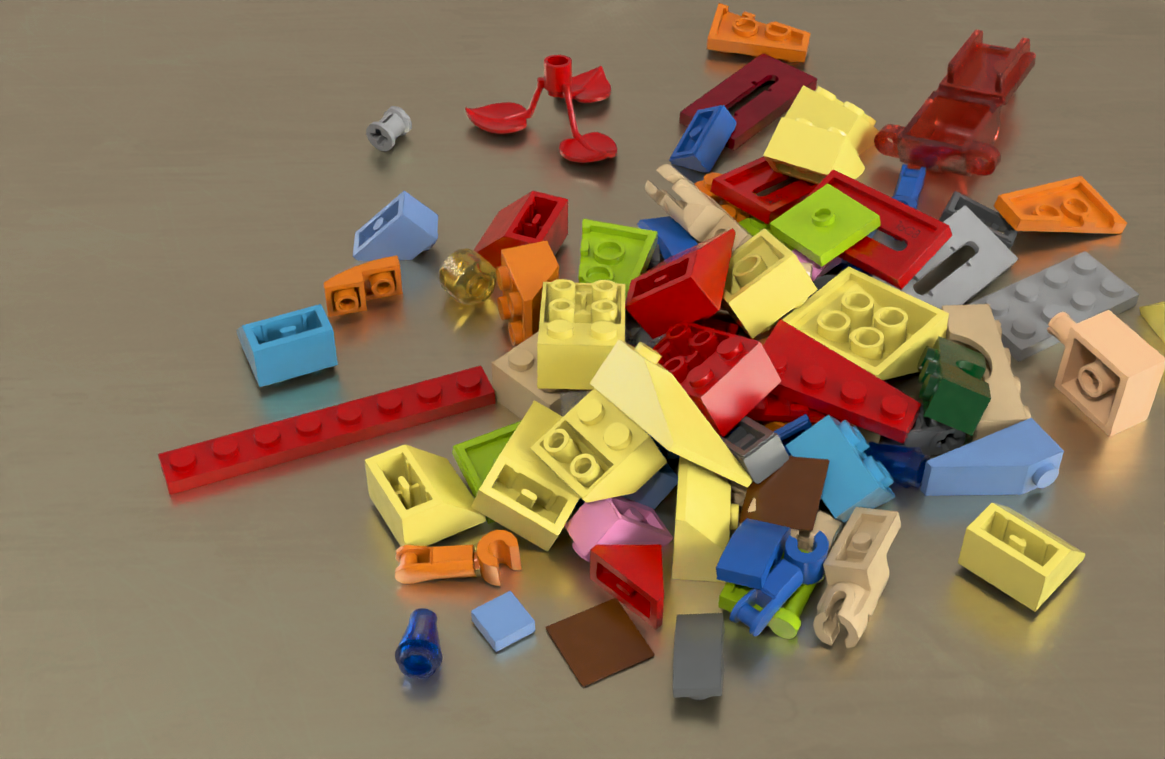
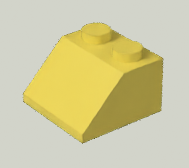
M763 229L732 252L721 303L737 324L753 339L758 334L770 330L775 322L791 309L802 306L808 297L818 289L795 253L766 229Z
M679 456L672 579L726 583L725 581L717 580L716 566L731 539L729 537L730 530L738 528L739 504L731 503V485L715 472Z

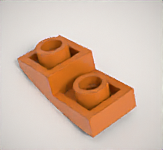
M397 255L357 265L333 276L323 283L328 317L367 311L366 300L403 294L400 263Z

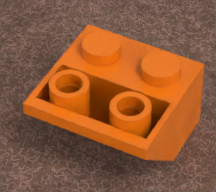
M548 241L501 250L502 266L496 268V276L503 296L497 298V305L501 319H508L509 336L513 346L519 345L539 331L543 282H553L559 279V265Z

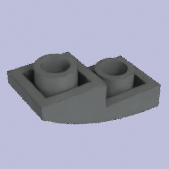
M723 613L677 615L673 655L674 698L689 697L694 700H703L712 696H722L725 633Z

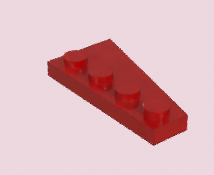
M781 319L778 321L763 345L782 380L770 393L837 419L847 420L848 423L904 444L919 415L921 403Z

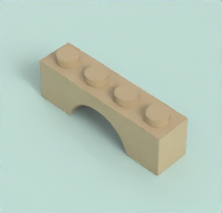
M990 304L942 305L941 310L949 313L946 339L981 353L985 357L986 371L981 380L989 383L991 400L973 435L965 433L967 443L969 444L1031 418L1028 406H1023L1020 398V380L1018 376H1013L1010 368L1009 348H1004L1001 341V323L999 320L994 319Z

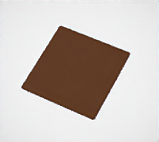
M789 456V459L781 468L761 483L757 484L752 481L746 491L739 523L749 518L790 527L791 529L812 531L830 461L828 459ZM753 498H755L756 510L748 512L749 506Z
M617 598L546 626L550 637L583 687L655 655Z

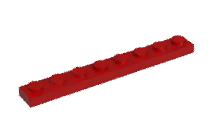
M480 365L159 453L158 458L169 495H173L496 404L495 391Z

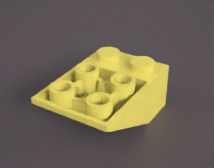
M557 279L553 282H543L537 342V389H594L590 382L617 341L620 339L625 342V284H618L610 280H598L594 283H574L568 279Z
M534 400L481 485L471 508L548 552L580 497L530 449L532 445L563 418V416Z

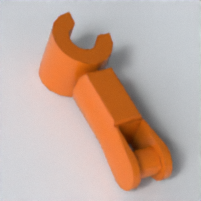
M506 530L491 531L478 542L477 552H475L473 544L438 547L401 546L396 550V560L400 563V566L395 569V579L403 584H414L433 579L476 577V570L480 569L481 577L487 583L501 586L498 564H506L512 570H522L517 538Z

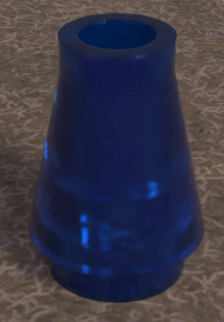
M872 441L868 443L870 447L865 450L867 456L871 455L876 462L880 461L897 484L906 489L910 486L916 488L921 486L926 461L930 460L929 455L922 453L921 448L879 444Z
M425 608L416 609L410 614L409 623L395 651V660L400 671L410 678L423 679L434 674L443 659L437 629V616L433 611Z

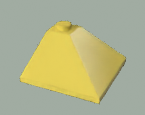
M848 266L809 297L802 306L794 309L782 320L881 380H886L921 371L917 369V366L926 346L933 348L938 336L946 339L949 313Z
M619 339L595 374L590 385L668 451L748 488L753 480L676 378L658 363L662 356L642 342L633 347Z

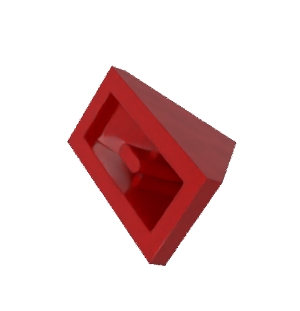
M595 545L590 549V579L657 630L663 622L664 606L662 545Z

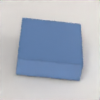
M511 590L471 610L472 622L495 652L535 632L534 619Z

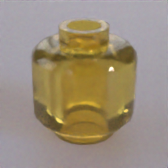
M468 248L459 249L451 253L444 260L439 271L441 287L456 301L466 306L477 305L487 300L492 295L496 285L497 276L495 268L479 253Z

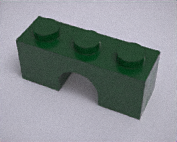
M938 336L933 348L926 346L917 366V369L921 370L918 383L922 384L919 398L923 399L924 416L972 436L991 400L989 383L981 380L986 371L985 357L981 353Z

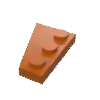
M719 3L708 35L707 49L716 50L720 53L746 54L755 58L765 53L775 59H782L786 62H805L811 33L776 21L764 24L755 20V14L744 11L742 16L729 12V6Z
M1082 176L998 195L994 204V208L1015 231L1122 234L1127 225V222Z

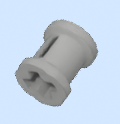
M391 106L384 112L383 118L379 122L375 121L367 127V138L376 149L389 151L393 148L395 140L399 136H404L412 129V121L402 108Z

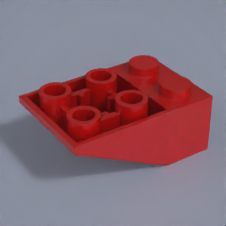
M733 228L667 258L631 280L625 308L652 339L666 334L672 326L681 321L692 323L699 319L710 318L720 311L736 235Z
M681 321L672 326L666 332V336L652 348L662 356L658 363L676 378L716 433L722 437L782 381L760 341L687 321Z

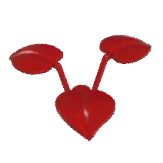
M551 55L544 59V77L537 78V87L527 110L522 105L512 102L495 103L479 108L465 107L467 117L477 127L491 133H512L526 128V119L533 116L542 90L545 88L549 96L565 98L573 138L563 140L559 145V152L565 159L573 162L587 163L617 156V145L609 136L599 132H590L584 135L578 132L572 99L581 103H592L604 100L611 95V85L605 76L602 66L572 77V59L565 55Z

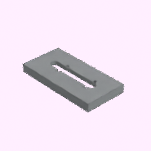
M966 205L944 221V223L950 226L953 236L900 291L939 309L942 308V305H965L1011 268L1018 260L1007 246ZM969 245L975 250V255L942 280L927 294L920 295L914 291L913 285L961 247ZM874 275L872 276L873 278H875V279H877V280H879V281H881V282H883V283H885V284H888V285H890V286H892V287L898 289L897 287H895V286H893V285H891V284H889V283H887V282H885V281L879 279L878 277H876V276H874Z

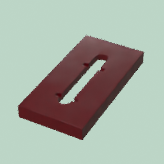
M762 53L680 111L679 123L688 127L697 110L724 105L729 109L766 81H776V83L768 88V91H763L734 112L733 118L736 120L737 125L725 147L735 151L787 112L803 85L815 91L817 78Z

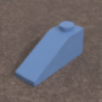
M1029 418L926 461L920 491L925 496L1022 495L1036 488H1045L1056 480L1064 450L1032 418Z

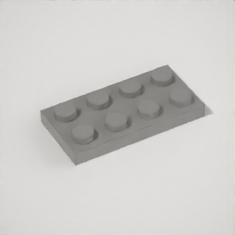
M1084 251L978 299L969 305L990 304L994 319L999 320L1001 323L1003 347L1009 348L1010 354L1019 362L1060 342L1047 331L1049 321L1056 314L1066 312L1076 323L1107 310L1118 315L1135 307L1139 294Z

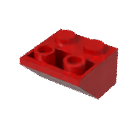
M531 191L498 212L471 253L470 262L496 269L502 266L501 250L542 241H548L555 256L568 235V199Z

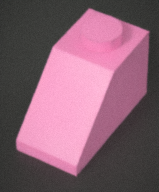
M622 496L589 503L585 502L564 525L574 541L572 543L573 549L581 558L590 562V549L595 545L661 544L663 547L668 545L673 539V536L653 508Z

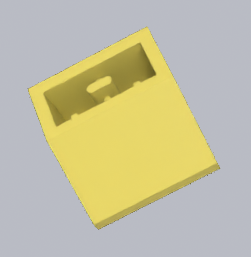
M803 85L784 117L794 121L796 118H803L812 122L816 127L828 130L829 127L842 130L848 135V139L858 152V156L878 143L884 135L874 127L877 121L864 114L862 109L848 101L843 103L836 99L834 94L819 86L816 91H813Z
M781 117L763 155L773 171L817 185L833 169L852 179L859 177L865 169L857 154L858 152L854 149L845 132L834 127H829L828 130L821 129L803 118H796L794 121Z
M595 388L530 447L586 503L633 494L667 463L651 436Z
M404 444L365 459L369 496L400 546H428L486 522L485 515L471 508L474 498L447 458Z
M991 503L966 528L958 564L1036 612L1083 561L1086 553L1013 509Z

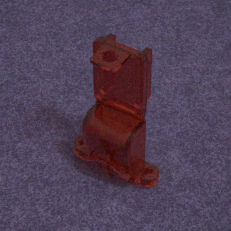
M975 30L949 62L947 75L940 82L939 88L932 92L906 127L887 124L881 128L874 138L877 150L883 155L899 158L902 163L926 167V170L940 174L948 172L972 177V174L981 176L992 174L1001 161L1000 152L993 146L1000 127L1001 107L1008 103L1035 66L1036 55L1030 52V39L1022 38L1013 49L984 44L983 31Z

